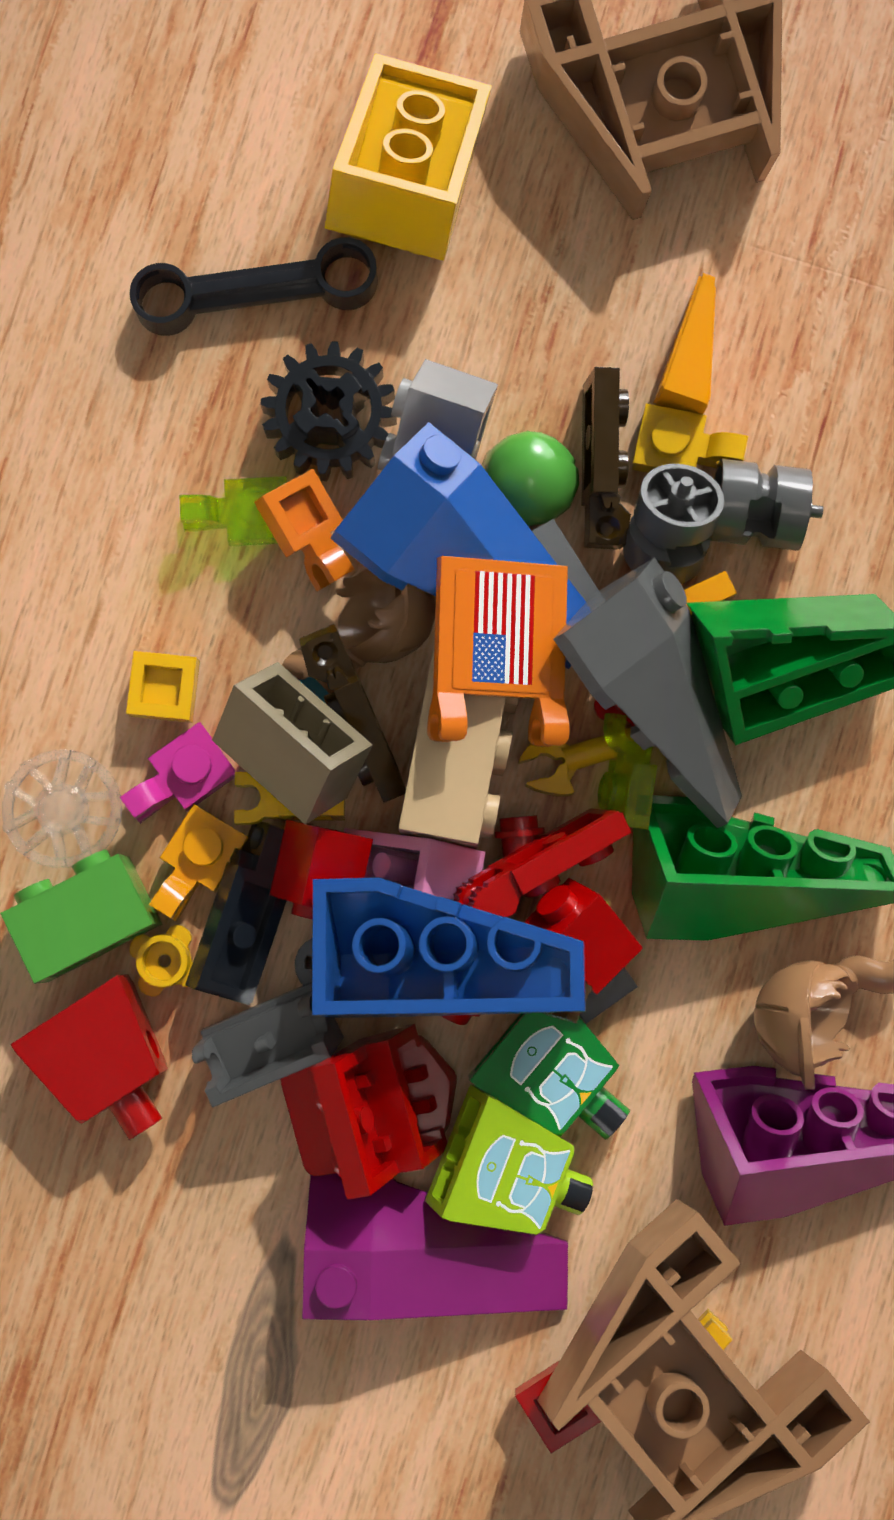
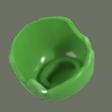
M524 431L506 436L486 453L481 465L528 526L542 525L558 518L570 508L579 487V470L575 466L576 460L558 440L542 432Z

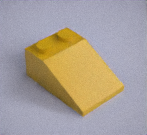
M375 53L332 169L325 229L444 261L458 216L492 85Z

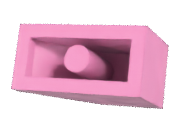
M344 828V832L373 839L365 878L379 877L434 896L454 900L453 893H456V887H460L462 882L467 883L470 877L483 870L486 854L484 851L428 838Z

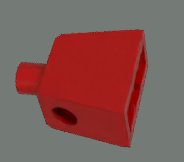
M129 974L116 975L10 1044L21 1060L80 1124L93 1119L109 1108L130 1141L163 1119L143 1086L168 1070V1067L137 989Z

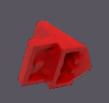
M415 1024L358 1039L333 1054L330 1058H326L317 1064L280 1079L304 1169L312 1176L337 1173L341 1177L347 1199L371 1196L399 1173L424 1169L445 1150L447 1145L445 1132L448 1130L451 1121L457 1075L430 1042L423 1036L418 1035Z

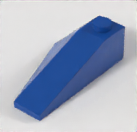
M430 422L392 457L330 538L382 581L400 590H404L407 584H411L436 596L437 557L439 556L557 565L481 464ZM569 579L567 580L566 624L586 603ZM565 657V668L569 669L571 664Z
M379 877L313 879L312 1015L327 1018L586 1012L584 941L463 905L450 899L434 896Z

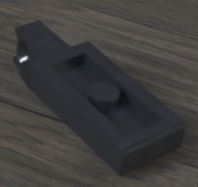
M262 821L252 824L247 835L248 839L243 848L234 849L230 862L226 864L185 984L186 986L247 1005L253 1002L287 900L270 895L284 833L283 828Z

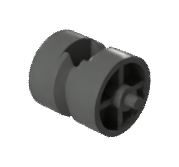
M730 459L719 460L714 480L719 484L723 492L724 506L715 532L711 536V541L745 545L752 536L758 537L762 547L799 551L806 535L810 517L821 519L823 516V506L812 505L813 477L811 470L773 465L766 474L761 473L755 462Z
M665 464L651 470L642 481L634 508V515L628 527L626 545L623 547V555L630 569L633 571L655 557L663 571L671 572L681 584L692 580L701 570L711 542V536L715 532L723 510L724 495L719 484L706 472L690 465Z

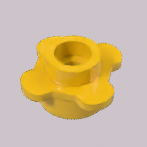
M173 925L169 927L165 934L153 937L141 934L132 940L129 952L136 959V968L141 976L138 981V987L145 995L151 997L158 996L164 988L177 984L188 987L185 984L193 963L189 949L192 935L184 926ZM164 954L171 958V963L167 967H163L159 963L160 957Z

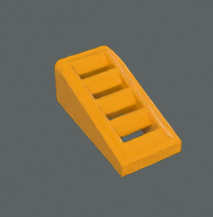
M703 273L702 277H698L653 402L657 406L704 414L711 397L716 297L714 276Z

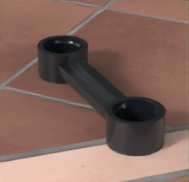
M341 237L326 243L318 252L316 259L191 277H187L178 267L168 263L151 264L141 269L135 275L130 285L129 295L131 304L141 324L154 334L170 336L185 330L192 323L195 314L316 297H322L329 305L340 310L358 309L366 305L376 292L378 285L377 265L373 252L365 243L355 238ZM348 257L364 263L370 271L369 276L360 287L354 290L340 291L334 289L325 279L328 266L338 259ZM161 283H173L179 286L184 291V301L175 313L165 317H156L144 311L142 306L143 298L153 286Z

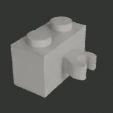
M425 359L413 381L403 378L399 385L391 415L401 418L397 435L389 433L379 458L378 469L383 470L392 457L428 422L476 460L498 384Z

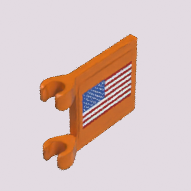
M452 556L437 557L433 696L427 722V735L430 740L435 742H451L464 739L467 735V712L464 695L534 699L528 725L529 742L534 746L541 747L566 744L569 739V719L564 700L565 656L554 641V638L566 625L568 566Z

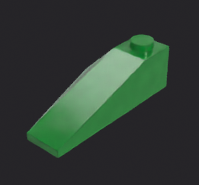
M636 794L633 803L632 896L646 939L709 941L893 904L894 855L890 847L820 829H814L809 833L808 837L774 827V817L755 812L751 822L731 817L728 824L716 828L688 797Z

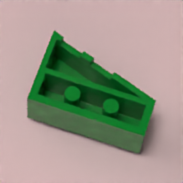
M876 594L687 603V607L692 615L723 729L735 746L894 689V612Z

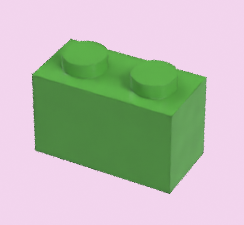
M107 850L96 852L72 865L75 876L55 886L52 885L50 879L34 883L14 895L17 905L0 913L34 984L50 982L133 940L136 936L145 934L163 925L156 909L149 905L151 899L129 856L116 854L110 857Z

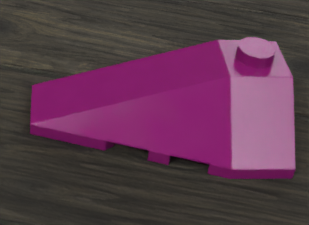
M337 1173L322 1176L310 1175L304 1244L302 1319L386 1320L567 1310L568 1242L566 1240L544 1232L536 1235L443 1219L425 1202L427 1192L397 1182L394 1178L371 1196L347 1199L341 1177Z

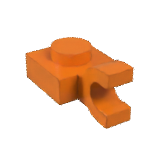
M314 469L266 493L254 502L285 557L287 558L302 550L305 555L304 565L306 573L317 592L355 570L344 551L330 539L331 533L336 530L343 519Z

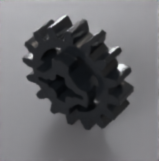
M332 341L327 355L319 356L315 347L310 343L305 345L307 360L300 364L289 355L283 358L287 371L285 378L269 374L267 378L268 385L276 396L261 398L260 405L264 414L274 418L267 420L262 425L267 439L280 438L274 446L276 456L280 460L286 459L292 454L296 455L294 460L296 473L304 474L312 464L317 466L320 480L327 482L331 474V468L340 467L346 479L353 478V462L360 460L370 468L375 465V457L371 448L373 445L383 448L389 434L382 427L397 425V417L391 415L392 408L385 406L395 399L393 384L377 386L384 377L383 367L378 362L364 369L362 349L357 347L348 358L341 357L338 342ZM336 375V376H341V377H340V378H330V377H320V376ZM297 393L302 406L301 410L293 416L294 422L289 425V406L293 396ZM316 399L322 406L326 405L331 410L339 407L342 423L337 418L333 419L327 413L319 416ZM369 399L371 415L363 431L359 426L356 415L365 407L364 402ZM326 444L338 445L340 448L322 449L316 446Z

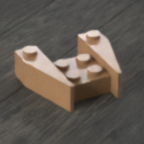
M524 0L519 32L537 89L632 220L642 217L652 192L646 173L740 145L745 147L755 182L765 181L781 153L782 0H697L701 11L603 39L591 0Z
M678 1199L671 1203L628 1242L537 1399L558 1431L588 1405L654 1486L628 1510L634 1520H711L821 1469L870 1423L869 1419L828 1369L802 1350H799L758 1390H755L691 1312V1309L741 1264L699 1212Z

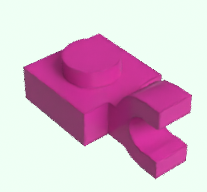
M198 722L148 758L159 774L138 784L119 798L132 816L141 824L175 797L186 812H188L193 804L198 805L233 780L236 770L220 748L212 741V737L201 722Z

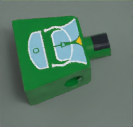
M520 1013L468 1075L469 1081L476 1087L559 1137L579 1117L606 1140L621 1126L630 1112L627 1106L603 1087L617 1071L619 1064L579 1016L575 1024L547 1016L543 1013Z

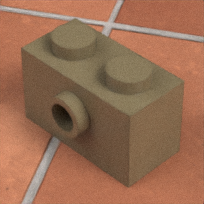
M279 662L233 686L212 739L216 745L305 825L348 797L373 745Z

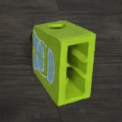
M470 1084L425 1202L441 1218L449 1221L537 1235L546 1229L554 1207L576 1215L582 1214L590 1202L593 1192V1181L586 1175L569 1170L574 1156V1145Z

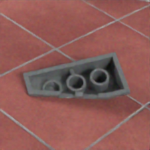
M654 557L594 593L556 635L554 641L597 702L605 710L617 704L635 725L631 727L630 737L643 750L653 746L662 752L667 758V770L671 780L716 828H720L728 824L742 794L692 615L686 605L685 591L679 580L671 572H664Z

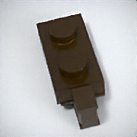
M594 367L583 384L581 506H585V548L621 549L626 545L631 514L620 503L621 496L618 494V488H625L629 462L627 451L619 450V427H625L627 423L629 394L627 389H619L620 368Z
M329 625V627L301 637L299 642L308 676L327 683L328 688L334 690V692L324 696L326 704L373 744L358 774L363 787L374 782L383 803L404 795L406 787L400 770L336 625Z

